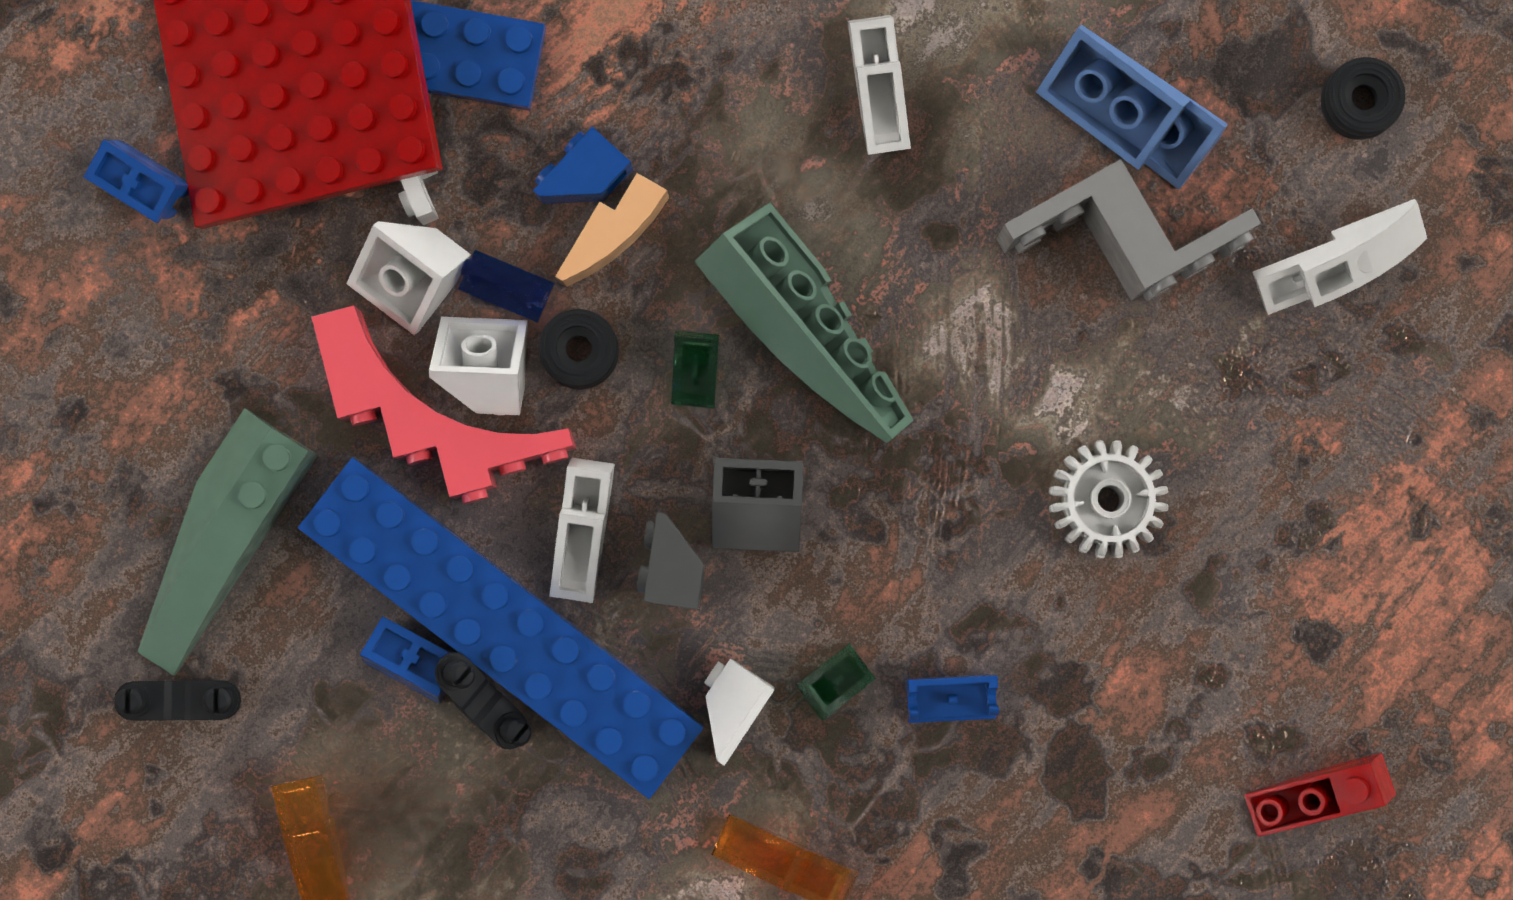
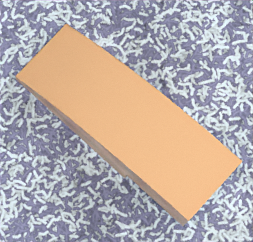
M636 173L615 210L599 202L555 277L558 282L568 287L592 275L616 259L655 220L669 199L668 191Z

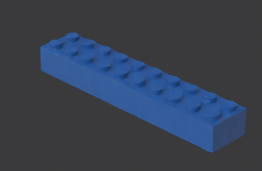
M353 457L350 459L298 526V529L448 645L466 656L474 665L648 799L656 792L705 727L698 719L358 459Z

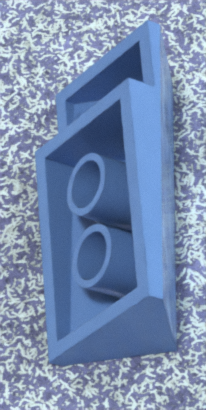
M1083 25L1077 28L1036 91L1037 94L1137 170L1145 164L1178 190L1217 144L1228 125Z

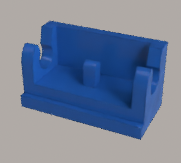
M103 139L83 176L155 223H159L161 219L174 217L178 212L173 208L177 199L189 195V185H187L185 179L122 140Z
M382 616L360 653L363 663L438 704L441 703L446 694L436 682L435 668L439 660L450 652Z
M997 675L906 679L908 723L996 719V715H999V706L996 701V690L998 689Z

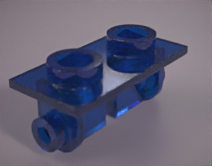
M475 250L471 260L466 259L461 269L463 279L458 290L538 323L555 283Z

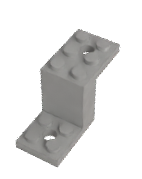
M1120 159L1005 223L996 240L1004 253L1016 248L1018 254L1041 242L1040 238L1046 234V230L1053 227L1056 233L1076 223L1079 220L1078 217L1082 215L1130 300L1133 301L1143 295L1147 302L1177 283L1174 278L1175 276L1180 274L1185 281L1215 261L1213 255L1216 253L1219 254L1221 259H1224L1245 247V244L1254 239L1251 232L1262 223L1252 208L1174 251L1126 166Z

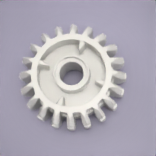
M1102 440L1096 441L1094 443V456H1092L1090 450L1085 445L1079 447L1077 450L1082 462L1079 463L1074 457L1069 455L1063 461L1071 470V473L1069 474L1063 470H1057L1054 473V477L1057 480L1065 483L1064 487L1053 486L1049 488L1050 495L1062 497V503H1055L1049 506L1050 512L1056 513L1063 510L1065 518L1054 523L1056 529L1064 528L1069 524L1073 530L1066 535L1065 541L1072 543L1081 536L1083 538L1079 545L1081 553H1087L1092 544L1095 543V555L1097 558L1105 557L1108 545L1111 547L1114 558L1123 557L1122 543H1125L1131 553L1138 552L1140 548L1136 536L1142 541L1150 543L1154 537L1146 528L1147 525L1160 529L1164 524L1161 519L1153 516L1154 511H1168V504L1156 502V496L1167 494L1168 487L1160 486L1154 488L1152 482L1163 476L1162 471L1158 469L1148 474L1145 468L1151 464L1153 459L1147 455L1138 463L1134 461L1138 453V447L1134 445L1127 449L1124 456L1121 455L1122 444L1118 440L1112 442L1109 453L1106 452V447ZM1103 487L1111 488L1118 494L1119 504L1113 512L1104 510L1098 503V494Z

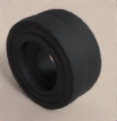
M1372 57L1355 58L1341 65L1328 78L1321 94V109L1329 126L1338 134L1356 140L1370 139L1386 131L1400 117L1405 105V87L1398 72L1388 63ZM1363 87L1371 91L1374 96V104L1371 109L1361 110L1353 104L1351 96L1354 89Z
M571 309L556 315L547 323L540 337L539 355L543 367L556 382L567 388L583 390L598 386L612 374L619 358V344L611 325L602 316L586 309ZM577 337L587 339L592 346L590 356L580 362L571 360L567 355L569 342Z

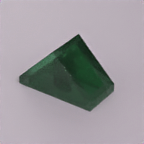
M675 331L671 404L704 408L715 407L721 347L720 335Z
M849 643L797 681L795 685L821 721H823L876 678Z

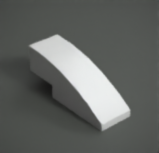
M885 15L848 21V29L867 154L911 149L893 16Z
M572 457L567 466L549 597L589 603L594 601L615 467L613 463Z

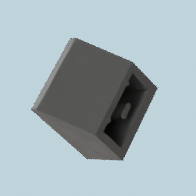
M715 458L712 548L799 552L804 462Z
M657 512L655 522L647 521L644 547L651 549L649 566H640L637 592L645 593L643 602L700 610L706 566L666 513Z

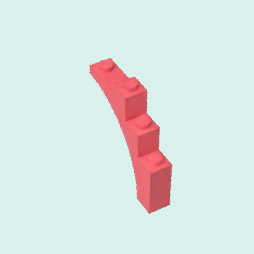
M353 305L311 317L337 418L345 422L351 421L352 426H360L377 421L376 414L382 412L393 458L400 461L406 459L407 465H415L432 460L431 452L437 451L449 497L453 499L461 498L463 504H470L489 498L487 491L497 488L493 471L499 470L501 476L515 474L526 470L525 462L542 458L543 465L568 459L567 451L577 449L573 433L569 428L538 434L497 433L467 426L437 413L416 398L390 371L372 341L361 310Z

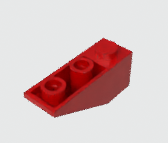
M1382 752L1338 763L1244 794L1258 837L1384 807L1396 796Z

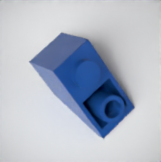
M591 127L586 134L580 131L568 142L564 149L567 154L556 166L550 163L539 173L535 179L537 186L533 191L543 204L605 201L633 171L632 163L595 128Z

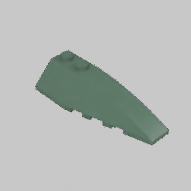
M770 202L724 232L694 261L733 308L734 312L766 347L813 391L848 418L886 443L891 441L914 421L885 372H877L872 363L871 354L873 350L866 338L858 339L847 320L852 314L845 302L837 303L827 286L832 280L825 268Z
M245 408L243 409L196 482L137 651L139 654L173 676L178 673L311 468L318 454Z

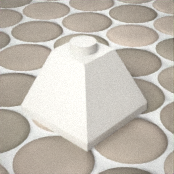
M378 221L372 226L346 284L411 334L415 335L455 286L471 254L437 228Z
M441 316L429 368V378L475 413L520 415L525 389L528 320Z
M730 659L726 666L718 661L704 684L710 687L706 695V702L716 759L724 766L775 690V687L733 659Z

